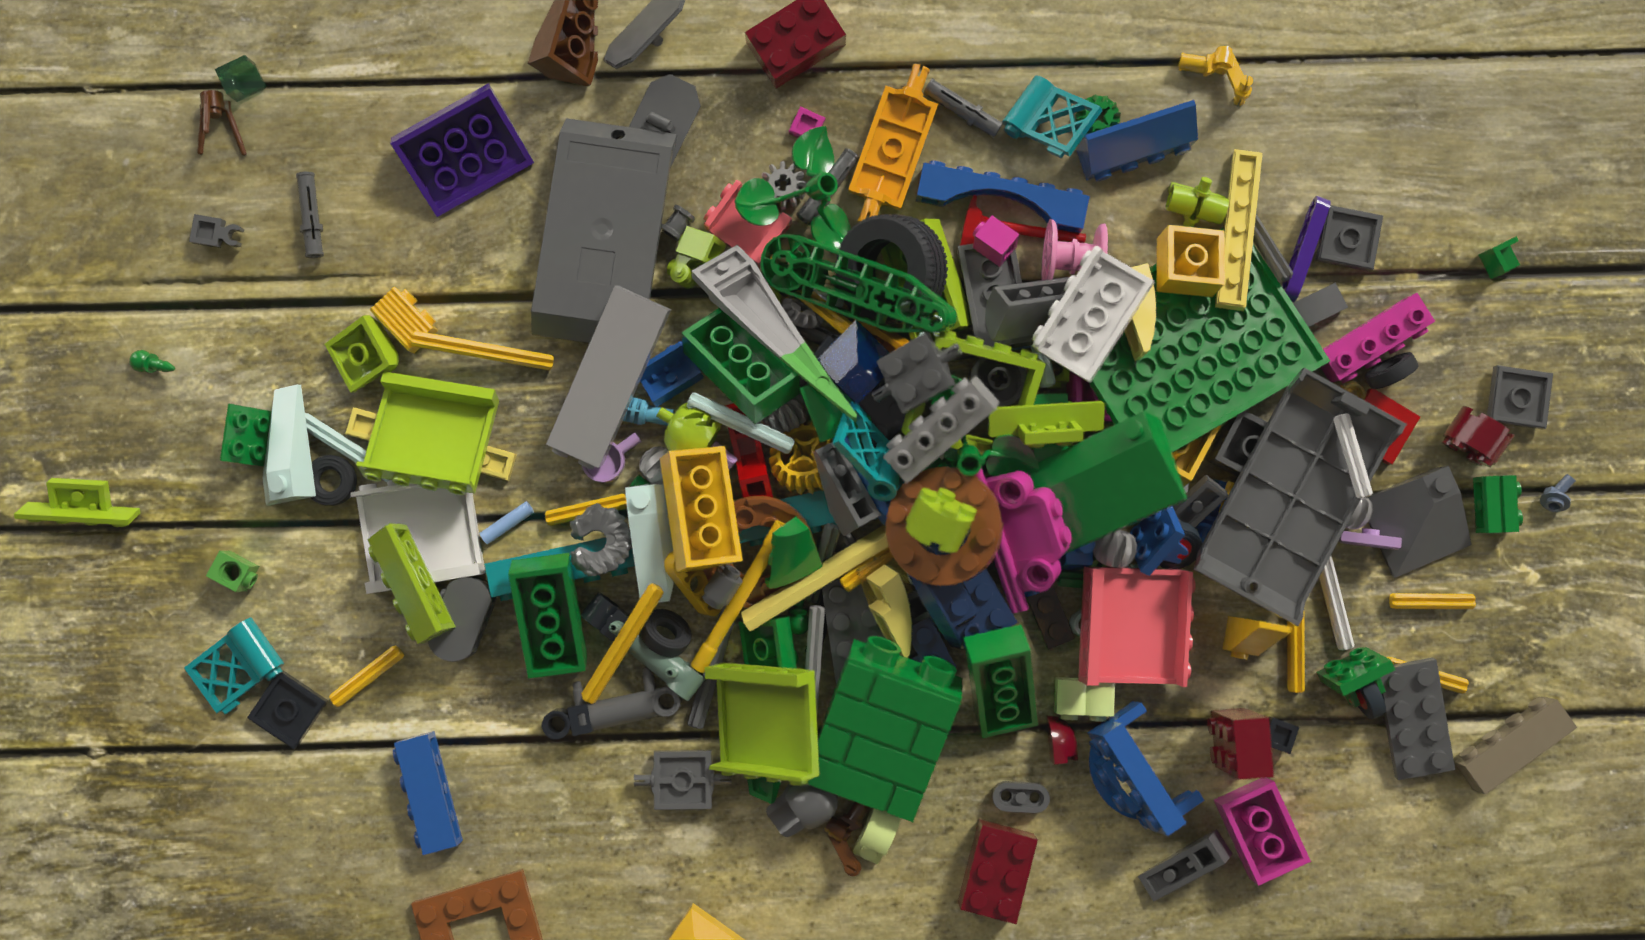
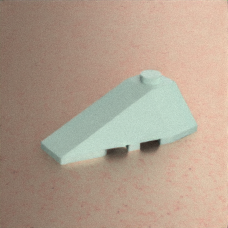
M298 384L274 390L262 477L266 505H275L316 496L302 387Z
M652 484L626 487L628 520L639 597H642L649 584L654 583L659 585L664 592L659 602H668L671 598L674 582L666 573L664 562L667 555L673 551L664 485Z

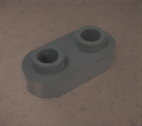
M1002 781L996 784L992 790L993 803L998 809L1005 812L1040 813L1048 807L1050 802L1048 791L1039 783ZM1003 791H1009L1011 793V796L1008 800L1001 799V793ZM1032 792L1039 794L1037 801L1032 802L1029 800Z

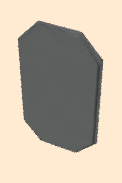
M652 0L609 44L604 62L615 69H619L633 62L650 44L657 47L663 43V38L659 34L682 11L685 0Z
M671 74L652 81L629 125L631 128L677 134L671 166L701 107L696 87Z

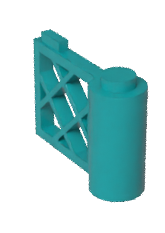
M1035 75L1002 122L1005 126V133L1010 137L1017 139L1018 137L1024 138L1026 136L1048 146L1047 151L1062 159L1064 155L1071 156L1101 114L1102 109L1092 102L1055 87L1047 79ZM1058 98L1067 101L1068 107L1053 112L1052 107ZM1084 109L1090 111L1086 119L1075 122V112ZM1066 115L1070 116L1071 124L1056 128L1054 119ZM1050 121V131L1041 134L1035 132L1040 124ZM1072 131L1073 137L1067 145L1058 142V135Z
M851 402L849 404L857 414L858 429H855L853 420L843 413L833 445L869 482L868 492L873 498L879 501H890L895 498L901 476L884 458V455L889 450L886 445L890 441L866 417L867 413L857 402ZM846 435H848L852 449L844 441ZM857 435L861 436L864 449H861ZM870 436H871V437L875 440V442L877 443L875 449L873 448V444H872V441H871ZM863 455L867 456L869 466L866 464Z
M251 617L231 628L227 635L185 666L184 669L216 714L221 711L224 714H228L240 704L237 699L265 678L267 681H271L282 673L281 667L285 663ZM226 644L232 651L231 662L219 660L220 649ZM202 662L212 664L210 679L203 678L196 669ZM218 665L231 667L229 682L217 680ZM237 668L244 669L252 680L245 685L236 683ZM216 685L228 687L227 699L222 703L215 695Z

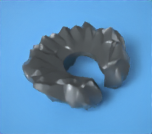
M599 503L588 507L582 515H577L575 520L570 523L572 529L570 535L574 539L583 541V537L593 531L602 532L607 539L605 547L598 552H591L579 547L570 553L571 563L578 571H582L587 576H597L602 573L606 574L608 571H614L618 568V565L623 564L625 559L629 557V550L632 549L630 529L624 521L625 517L620 515L617 509L604 508Z

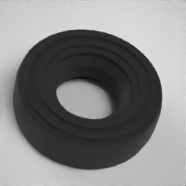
M1411 352L1398 354L1371 368L1365 374V379L1371 389H1381L1408 377L1419 365Z
M325 455L311 462L316 493L315 497H310L312 500L321 505L335 506L344 503L351 497L350 493L354 492L357 486V475L353 466L346 459L335 455ZM332 469L340 475L341 483L336 490L328 492L322 488L320 478L325 471Z
M667 609L653 610L641 629L640 636L644 644L654 653L664 657H676L686 650L691 641L692 633L688 623L680 615ZM663 626L669 629L675 635V639L670 640L659 634L656 627Z

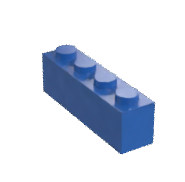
M435 731L402 739L394 743L393 758L396 765H400L402 773L400 785L402 791L407 793L408 796L407 812L410 820H414L416 832L414 833L416 846L418 849L421 848L423 855L457 846L463 839Z

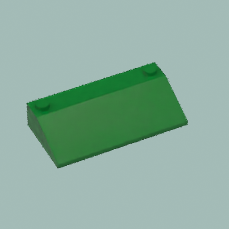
M1145 411L1039 462V471L1028 474L1033 481V489L1049 488L1061 502L1062 518L1065 526L1069 528L1072 537L1070 547L1063 555L1187 500L1161 419Z

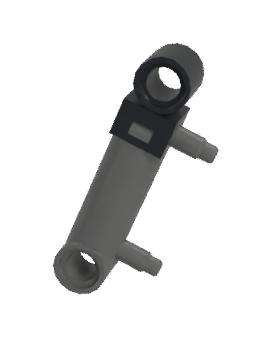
M647 667L642 668L645 691L598 700L594 704L585 702L582 699L581 693L584 689L581 682L577 681L572 683L575 704L567 709L557 708L549 712L543 718L542 730L551 739H561L571 731L573 736L599 729L662 716H671L681 707L682 697L670 689L668 685L656 688L654 676ZM668 693L673 696V707L665 708L661 705L660 697L662 694ZM554 716H559L564 720V730L558 731L553 727L552 719Z

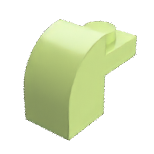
M871 808L865 827L854 845L853 853L865 860L879 864L883 855L886 856L893 842L901 818L888 814L886 811L882 812Z

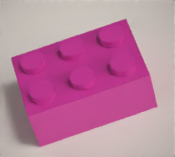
M1260 778L1213 800L1249 879L1258 886L1311 862L1273 780Z

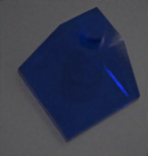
M855 320L817 360L826 373L858 404L884 377L877 361L890 353L858 320Z

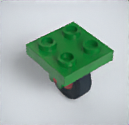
M1360 647L1352 650L1349 656L1341 660L1328 662L1324 665L1323 669L1316 672L1321 683L1345 696L1350 705L1352 704L1354 708L1358 707L1369 719L1378 718L1386 712V704L1382 696L1386 691L1381 677L1395 671L1392 661L1367 647Z

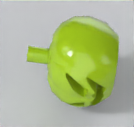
M687 402L681 405L674 414L661 407L656 417L668 423L664 433V443L668 451L709 448L722 426L721 423L711 419V415L698 408H688Z

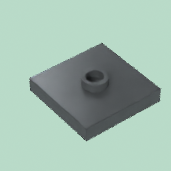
M1330 205L1320 234L1315 261L1368 272L1373 271L1383 215Z
M1499 365L1493 366L1487 416L1501 424L1541 430L1546 429L1553 373Z

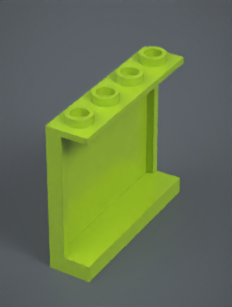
M383 371L380 382L385 389L363 462L357 461L356 463L364 478L371 481H381V479L392 480L393 483L401 486H409V483L418 484L420 487L431 491H436L437 488L448 489L449 492L456 495L475 494L499 404V398L495 389Z
M719 663L705 667V679L717 680L721 762L709 765V770L721 771V775L724 776L744 774L746 779L766 777L768 782L789 780L791 785H805L809 779L819 776L815 670L734 663Z

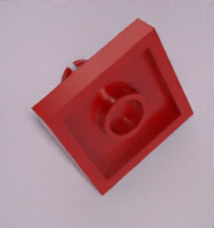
M1369 388L1362 400L1407 424L1402 434L1389 446L1382 459V462L1387 465H1393L1421 416L1381 392Z

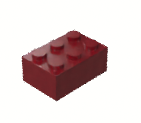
M795 0L745 32L746 44L775 89L846 45V33L824 0Z
M1246 708L1211 710V718H1208V731L1210 735H1213L1214 746L1210 747V758L1215 767L1238 780L1274 777L1269 717Z
M978 819L957 901L960 910L1017 925L1038 842L1034 833Z

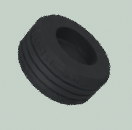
M893 214L868 217L853 226L840 244L839 250L876 262L880 251L888 243L893 242L901 249L906 258L907 274L915 277L940 298L945 289L944 285H946V278L948 276L946 264L948 262L946 260V253H944V246L938 240L937 234L917 218ZM837 254V256H836V259H837V260H836L835 264L837 263L838 258H839V256H840V255H838V254ZM848 258L847 268L861 273L865 264ZM873 267L872 277L876 278L875 267ZM836 273V276L859 284L857 280ZM907 280L903 288L911 291L915 287ZM837 285L840 289L856 294L855 291ZM888 299L890 303L897 302V300ZM844 300L845 304L848 305V308L851 310L852 302ZM912 301L910 311L914 315L916 313V304ZM865 307L862 308L861 316L877 320L876 311ZM890 316L887 317L885 324L903 323V321Z

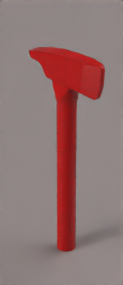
M975 194L965 216L960 246L974 244V230L981 222L986 223L989 219L983 216L982 211L977 207V195ZM1001 221L1019 235L1045 238V227ZM1057 229L1058 241L1072 242L1073 239H1077L1079 243H1085L1086 234Z

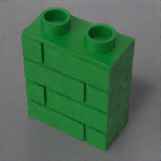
M870 636L866 643L854 639L817 736L819 776L809 779L807 784L882 812L886 811L888 814L913 823L962 700L963 678L956 676L957 669L955 666L944 659L925 656L922 663L901 656V648L886 638Z

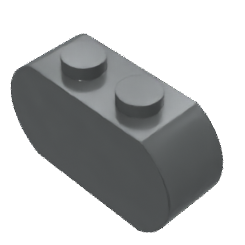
M477 577L456 579L449 583L447 588L444 587L440 593L456 626L428 641L432 652L443 660L459 661L471 657L477 652L497 601V597H491L488 582Z

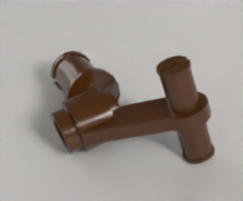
M858 802L853 803L848 814L844 813L843 816L838 818L833 816L824 829L828 833V837L844 865L845 873L851 877L859 875L862 865L857 860L847 840L851 836L852 831L863 828L864 824L862 822L871 808Z

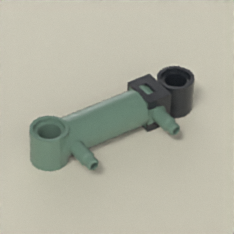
M601 592L594 596L580 614L588 623L600 630L612 642H614L630 616ZM640 632L628 650V653L666 682L668 687L687 701L690 700L705 681V676L701 672L696 671L690 663L684 661L679 656L664 657L651 651L642 641Z

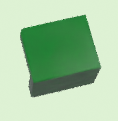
M1517 236L1478 254L1490 279L1503 275L1520 265L1510 246L1519 241Z

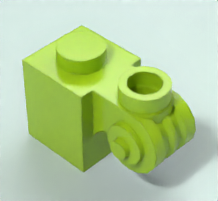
M686 226L683 235L678 241L676 259L671 260L667 266L668 275L682 287L692 288L697 284L692 279V270L722 254L727 244L713 234Z

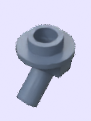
M1566 474L1555 487L1551 486L1544 490L1540 497V504L1551 512L1567 510L1571 505V499L1564 493L1576 480Z

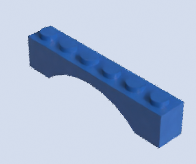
M940 161L923 163L915 202L944 207L953 201L973 196L974 194L977 196H1001L1015 200L1032 209L1047 224L1050 219L1054 220L1058 230L1080 233L1084 228L1090 196L1083 195V191L1079 189L1068 188L1066 191L1055 189L1056 186L1049 183H1039L1038 186L1029 184L1028 180L1024 178L1013 177L1011 180L1000 178L1001 175L995 172L979 174L974 173L973 169L965 166H957L956 169L945 167L946 164Z

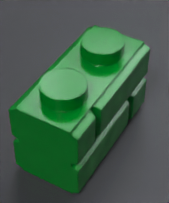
M1516 475L1473 477L1476 533L1519 532V526L1523 523L1522 511L1518 509V498L1521 496L1522 489Z

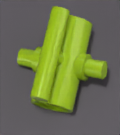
M1202 177L1199 185L1195 186V188L1170 182L1165 210L1184 215V227L1194 228L1195 223H1199L1200 220L1221 225L1228 210L1229 199L1223 195L1212 193L1209 189L1212 180L1207 177Z

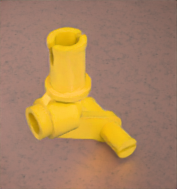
M1220 46L1216 48L1214 53L1211 55L1207 54L1206 57L1181 53L1178 71L1203 73V77L1214 72L1220 75L1227 74L1234 90L1235 97L1233 98V103L1235 105H1238L1240 100L1239 106H1242L1245 103V99L1250 96L1253 78L1248 76L1246 80L1247 75L1244 76L1232 48Z

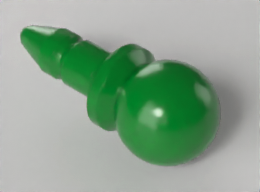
M145 350L133 352L129 359L130 366L137 372L154 373L155 371L171 372L175 370V366L171 363L159 360L156 354Z
M804 599L793 605L794 609H789L791 614V630L796 635H801L808 631L809 618L806 615L808 609L803 608Z

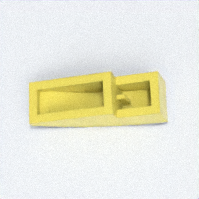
M1148 263L1131 267L1152 279ZM1154 285L1124 330L1135 361L1140 360L1151 347L1156 320Z
M882 565L866 577L877 598L868 607L884 637L896 643L901 648L900 655L907 658L910 656L912 628L906 590L899 573L886 565Z

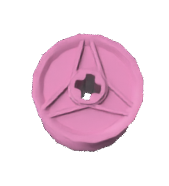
M1050 219L1044 238L1041 281L1052 280L1055 269L1069 270V274H1075V271H1080L1082 267L1080 262L1084 254L1088 250L1092 251L1095 246L1100 247L1103 252L1107 253L1108 234L1106 224H1100L1097 227L1093 244L1079 243L1077 239H1073L1072 242L1058 241L1056 222Z

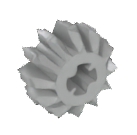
M784 161L780 162V169L777 170L771 164L769 165L771 174L763 172L761 175L773 187L774 198L801 190L807 185V182L800 181L804 177L803 171L795 173L796 166L794 164L785 169ZM780 181H786L785 191H780ZM805 194L797 196L796 198L803 200ZM795 198L781 202L782 210H786V202H790L792 207L797 206Z
M801 394L797 395L764 418V425L781 433L799 428V425L807 421L806 418L809 416L803 396Z

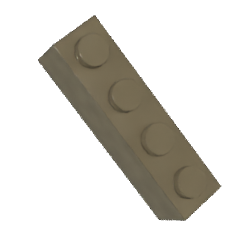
M1548 697L1535 698L1528 704L1529 708L1525 711L1508 717L1505 720L1506 724L1498 730L1486 733L1482 737V742L1476 746L1464 749L1459 754L1460 757L1454 761V764L1473 790L1487 794L1577 729V726L1557 699Z

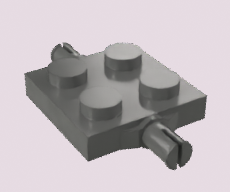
M925 332L879 359L877 363L884 376L885 385L872 391V396H876L874 400L878 403L892 395L901 412L908 413L954 387L956 384L949 372L948 361L962 354V350H959V345L955 343L941 351L935 345L930 333Z
M712 750L654 751V767L651 775L634 774V780H645L635 781L634 787L651 786L654 794V810L712 809V791L714 786L732 785V776L715 774L714 770H709V765H712Z

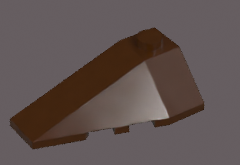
M554 0L535 38L527 64L548 78L587 87L591 86L598 63V52L595 51V36H598V26H595V9L598 8V0Z

